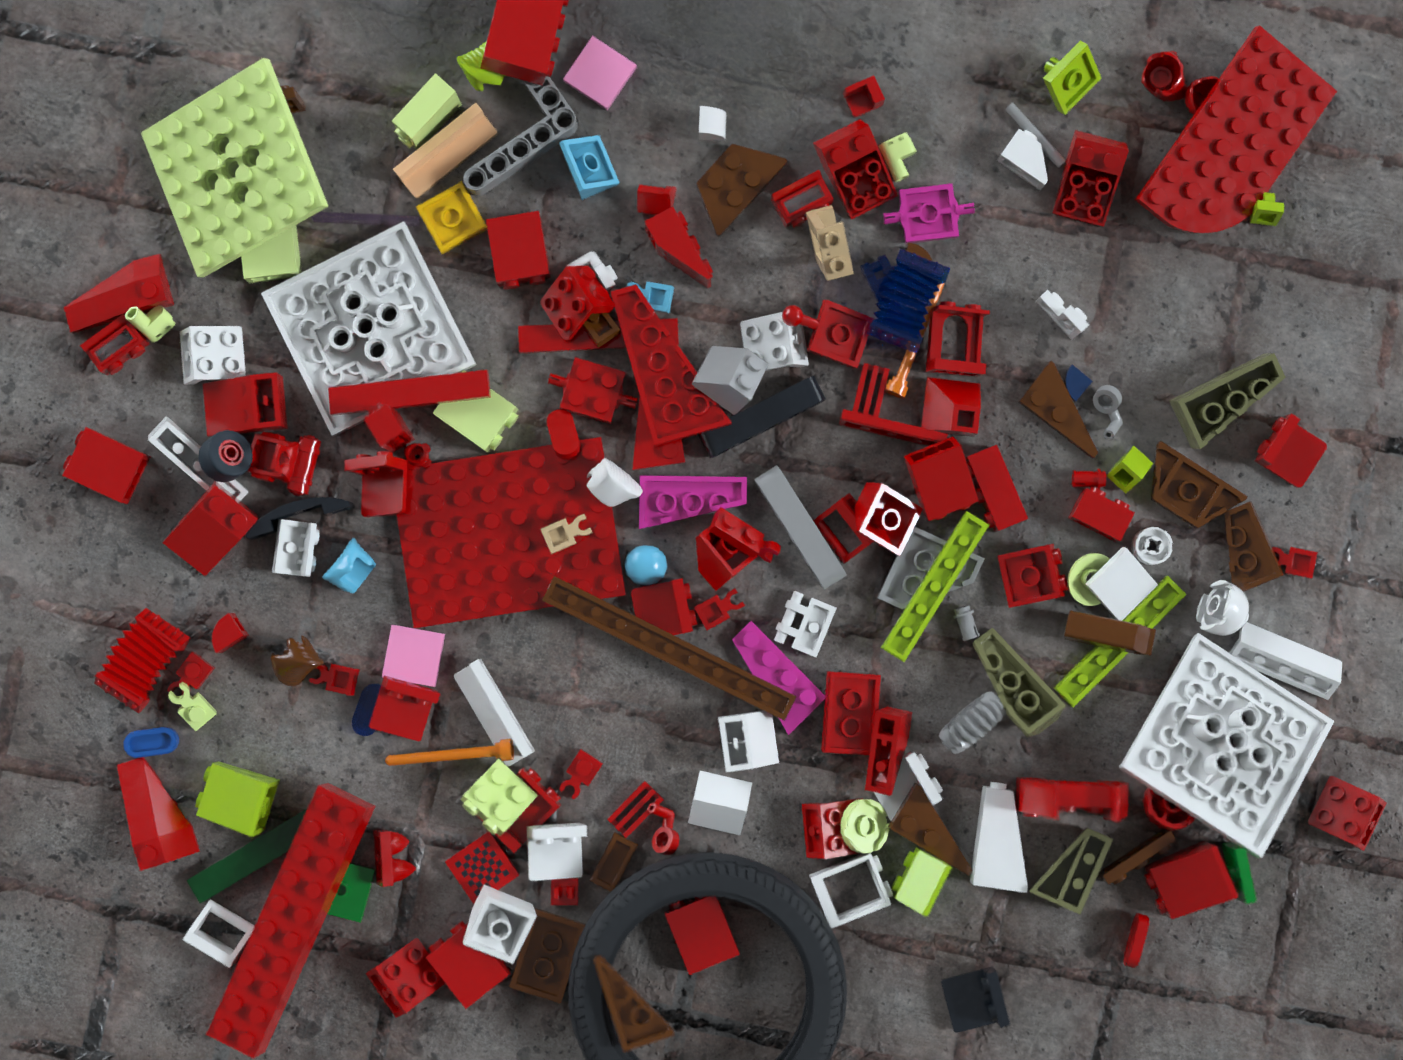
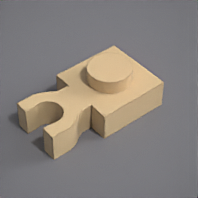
M585 514L576 517L573 523L569 525L565 518L541 529L551 554L577 544L575 536H587L593 533L591 528L582 531L578 527L581 521L586 520Z

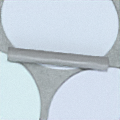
M1011 103L1005 109L1023 130L1030 131L1038 138L1037 141L1041 143L1042 151L1058 168L1066 162L1014 103Z

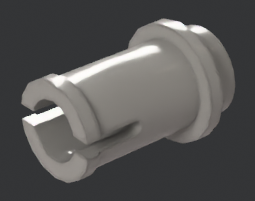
M969 605L955 609L953 617L954 619L957 618L963 641L980 636L972 615L974 610H971Z

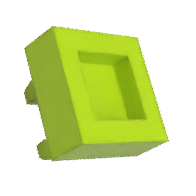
M1264 192L1263 200H1257L1253 207L1250 223L1276 226L1284 213V203L1275 202V193Z

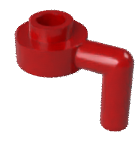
M650 803L648 812L663 818L662 827L653 835L652 847L655 852L669 856L676 851L679 845V835L677 831L673 830L674 811L656 803Z

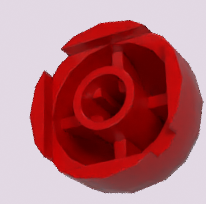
M1147 788L1144 792V812L1148 819L1157 827L1166 830L1182 829L1195 820V817L1152 789Z

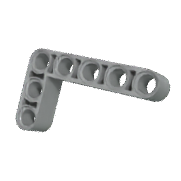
M546 76L543 86L524 81L527 91L545 118L465 172L463 176L464 183L471 194L475 196L486 194L576 132V116L550 77ZM547 96L557 98L556 103L551 106L545 105L543 101ZM563 117H568L572 122L568 127H560L558 125L559 120ZM541 132H547L550 135L549 139L545 142L537 141L536 137ZM518 147L528 149L527 154L523 157L515 156L514 152ZM502 161L506 164L505 168L500 172L492 170L495 162ZM475 176L483 177V183L478 187L470 185L471 179Z

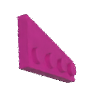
M640 476V486L643 492L639 496V530L716 512L720 507L729 509L746 505L747 477Z
M750 621L732 641L753 675L797 696L785 721L779 718L789 735L825 699V695Z

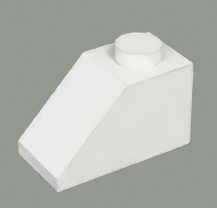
M1018 129L997 161L1041 191L1048 181L1041 143L1037 141L1038 138L1030 131L1024 130L1023 132Z

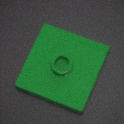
M1231 842L1222 844L1226 869L1238 895V898L1235 899L1245 904L1255 903L1257 899L1247 850Z
M350 862L327 914L361 923L376 869Z

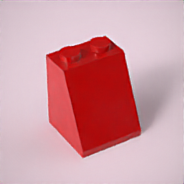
M1205 841L1198 842L1144 866L1147 872L1144 875V879L1149 889H1154L1158 899H1155V904L1160 914H1165L1170 919L1238 898L1217 847Z

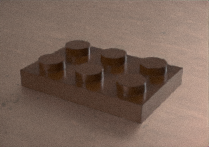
M534 908L537 916L522 945L509 987L561 1004L569 980L574 952L586 924Z

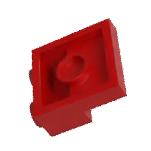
M1054 543L997 556L1009 608L1065 596L1064 591L1068 590L1067 578L1065 574H1060L1058 564H1062V555L1059 548H1054Z

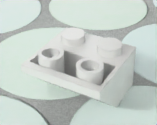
M763 710L718 717L726 772L753 769L779 763L772 714Z

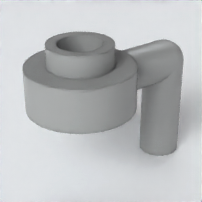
M1104 385L1094 394L1093 404L1097 410L1108 414L1111 423L1103 435L1106 439L1111 440L1123 423L1117 409L1122 402V395L1117 388L1111 385Z

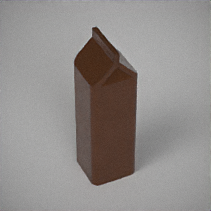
M1070 610L1064 638L1065 640L1151 656L1156 629Z

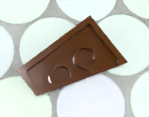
M1252 501L1226 511L1225 522L1232 584L1245 592L1284 576Z

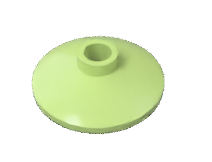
M1090 553L1082 556L1073 564L1068 574L1067 585L1071 596L1077 602L1086 606L1101 604L1085 583L1087 582V576L1091 573L1092 578L1110 558L1100 553Z

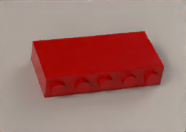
M497 0L480 68L543 86L546 76L551 77L555 62L551 61L550 58L551 54H556L560 38L555 36L557 29L562 30L565 14H561L562 6H568L569 0Z

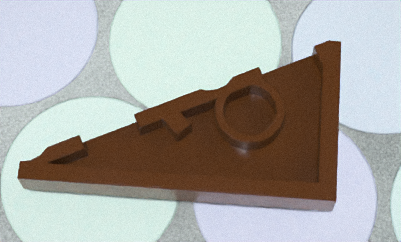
M1050 361L1019 400V403L1093 459L1098 454V451L1055 364Z
M915 782L888 827L970 876L973 871L921 786Z
M601 955L594 957V962L624 1052L675 1035L674 1029Z

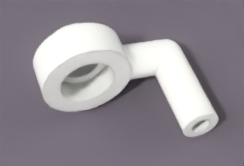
M593 251L567 265L588 266L591 264L607 291L616 286L614 280L618 278L611 265L605 267L598 255Z

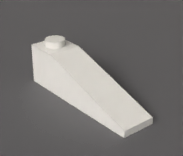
M166 416L148 435V441L207 491L215 481L209 478L201 469L198 460L201 446ZM236 479L225 483L216 481L240 501L249 492Z

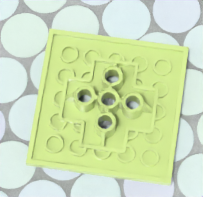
M260 59L141 132L197 277H205L328 207L269 59Z

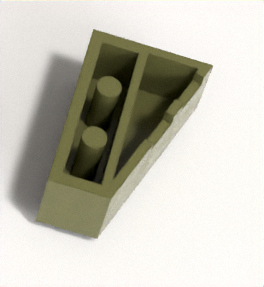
M1086 827L1029 889V892L1077 914H1081L1113 839Z

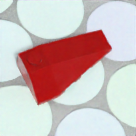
M161 254L131 262L66 305L64 311L70 333L111 323L122 314L125 315L131 307H138L143 313H148L156 306H162L163 308L173 306L174 302Z
M144 757L118 764V775L132 846L140 871L200 852L193 825L188 818L184 817L177 807L178 804L165 790L161 780Z

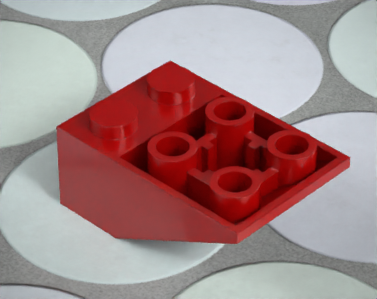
M861 119L813 142L822 166L851 220L898 196L870 126Z
M1075 130L1052 213L1104 227L1129 152L1127 143Z
M672 206L644 221L646 233L660 257L704 287H711L713 270L706 258L702 260L699 256L701 254L700 245L694 235L689 237L687 233L688 223L681 211L677 213Z
M277 372L247 375L203 384L207 437H212L216 433L225 430L243 434L288 429L283 376Z

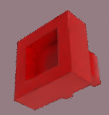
M579 878L551 879V905L579 904Z

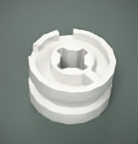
M1149 527L1140 530L1134 536L1131 550L1139 562L1145 565H1155L1166 561L1170 557L1173 542L1171 536L1159 527ZM1149 541H1153L1156 543V549L1154 551L1147 550V547H1149L1150 543Z

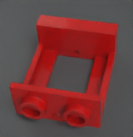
M941 301L939 305L930 308L926 372L970 377L985 375L986 364L980 363L983 317L989 315L990 310H981V306L976 304H966L965 308L955 307L956 303L950 301ZM952 315L961 317L966 323L965 361L941 359L943 325L947 317Z

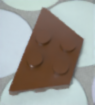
M731 144L696 182L715 233L719 238L782 170L788 160L776 155Z
M1159 441L1157 443L1151 500L1189 525L1199 528L1247 499L1248 496L1164 442Z

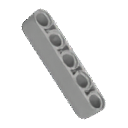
M776 465L755 478L754 481L821 587L825 590L846 577L847 574L779 467Z

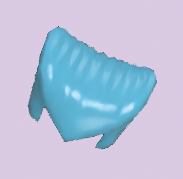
M352 538L348 545H346L343 553H341L330 569L324 573L322 578L336 585L342 591L353 594L376 566V563L360 547L357 540Z

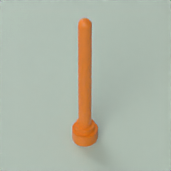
M941 277L936 278L897 375L893 376L892 380H888L885 392L902 399L905 398L908 390L906 379L928 327L930 308L936 306L945 284L944 279Z
M501 739L494 746L389 755L386 757L385 762L389 766L493 756H496V759L508 761L514 760V744L512 739Z

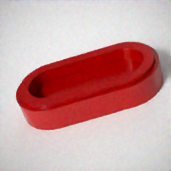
M555 410L548 415L546 421L554 452L562 459L573 458L580 451V442L573 417L567 410Z
M1136 913L1124 953L1123 962L1125 966L1135 968L1140 962L1149 927V917L1147 915Z

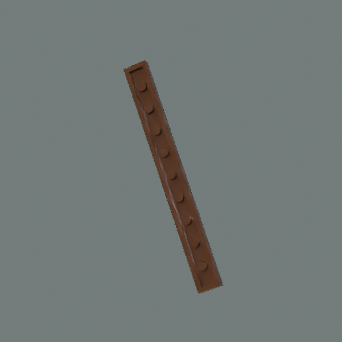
M556 576L553 577L542 601L784 721L797 697Z

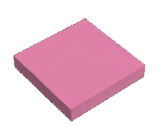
M592 36L563 78V81L608 110L637 68V65Z
M391 625L382 678L385 675L410 683L436 687L445 634Z

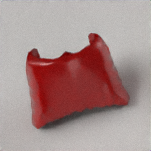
M1166 51L1151 55L1147 59V64L1142 74L1141 82L1145 88L1162 101L1181 100L1185 97L1187 86L1184 79V66L1178 59L1177 52Z

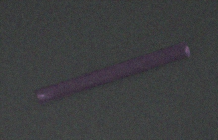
M318 212L312 216V221L318 223L392 226L404 221L407 226L419 227L420 216Z

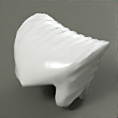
M607 458L602 459L587 474V478L592 477L586 486L601 503L609 507H614L632 498H637L643 492L641 486L628 473Z

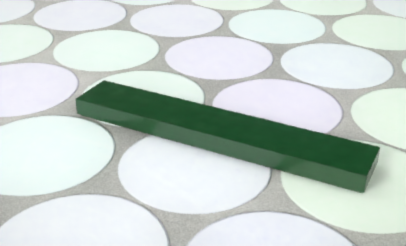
M307 809L186 880L199 903L206 901L288 852Z

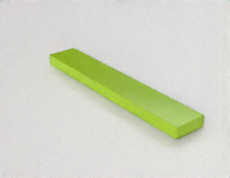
M965 511L884 641L881 649L905 662L989 524Z
M1167 575L1122 621L1144 625L1153 629L1187 594ZM1095 646L1053 689L1074 708L1128 652Z

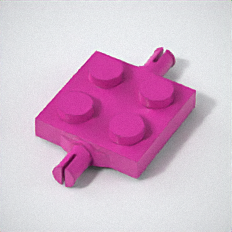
M952 183L899 190V212L883 213L885 225L900 222L904 230L905 244L958 238L959 215L975 214V208H973V202L958 205L954 197Z

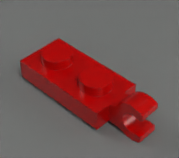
M722 507L715 512L709 529L711 533L751 558L759 555L764 561L770 563L774 554L779 555L781 546L777 542L764 541L765 534Z

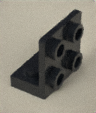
M993 966L941 980L952 1028L955 1033L997 1023L1000 1028L1011 1025L998 973Z

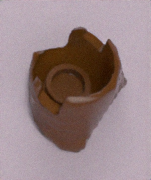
M301 636L302 643L289 638L287 640L288 650H284L283 655H275L274 653L271 655L275 676L281 683L287 686L295 687L299 685L309 672L324 664L312 644L304 636Z

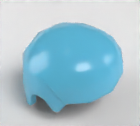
M648 545L637 546L626 556L624 562L625 573L635 584H656L666 573V556L657 547Z

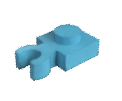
M646 282V287L643 289L637 283H628L627 286L635 284L638 286L654 311L670 312L674 292L673 286Z

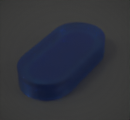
M381 684L366 686L360 695L352 718V728L358 735L369 736L377 731L371 729L369 723Z

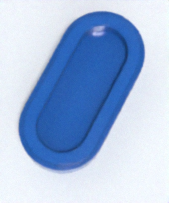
M170 727L130 732L125 737L123 746L125 752L134 758L163 755L176 750L179 745V736Z

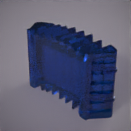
M900 249L896 258L898 266L891 267L893 274L885 275L889 282L882 284L885 291L878 293L882 301L875 303L879 311L873 312L877 319L871 321L867 335L878 338L879 341L883 340L901 347L902 350L906 349L917 353L923 340L919 330L924 329L925 327L922 323L927 322L924 318L928 314L925 307L932 305L929 299L935 298L933 292L940 291L937 285L946 282L950 268L939 264L937 261L934 262L922 258L915 253Z

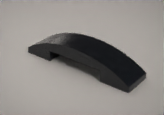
M331 497L297 500L282 505L264 515L248 530L246 537L247 539L254 540L276 533L277 526L275 522L279 519L289 518L320 507L323 508L324 514L328 516L355 507L350 501Z

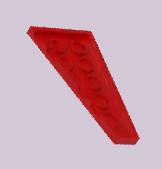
M635 284L611 291L654 446L732 425V422L720 405L692 385L697 374L696 370L661 322L638 286Z

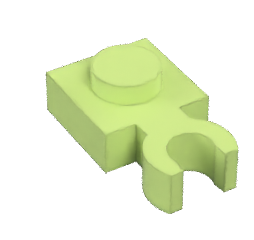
M181 682L179 687L184 691V694L176 696L170 691L168 696L173 703L182 705L178 708L179 715L197 731L213 718L217 711L199 692L192 697L188 685Z

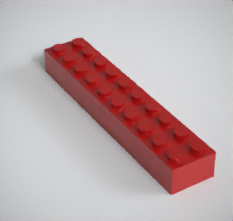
M330 783L318 785L206 1035L253 1059L265 1053L376 807L375 805Z

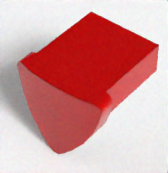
M639 185L637 190V212L657 215L669 209L674 204L677 188L674 186L662 188Z

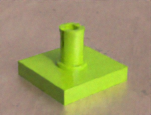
M1081 40L1060 61L1052 57L1050 62L1047 61L1044 67L1047 73L1043 77L1057 111L1064 115L1101 79L1088 44Z

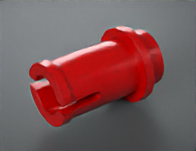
M1097 468L1096 471H1072L1073 488L1096 487L1100 489V487L1106 486V471H1101L1100 468Z

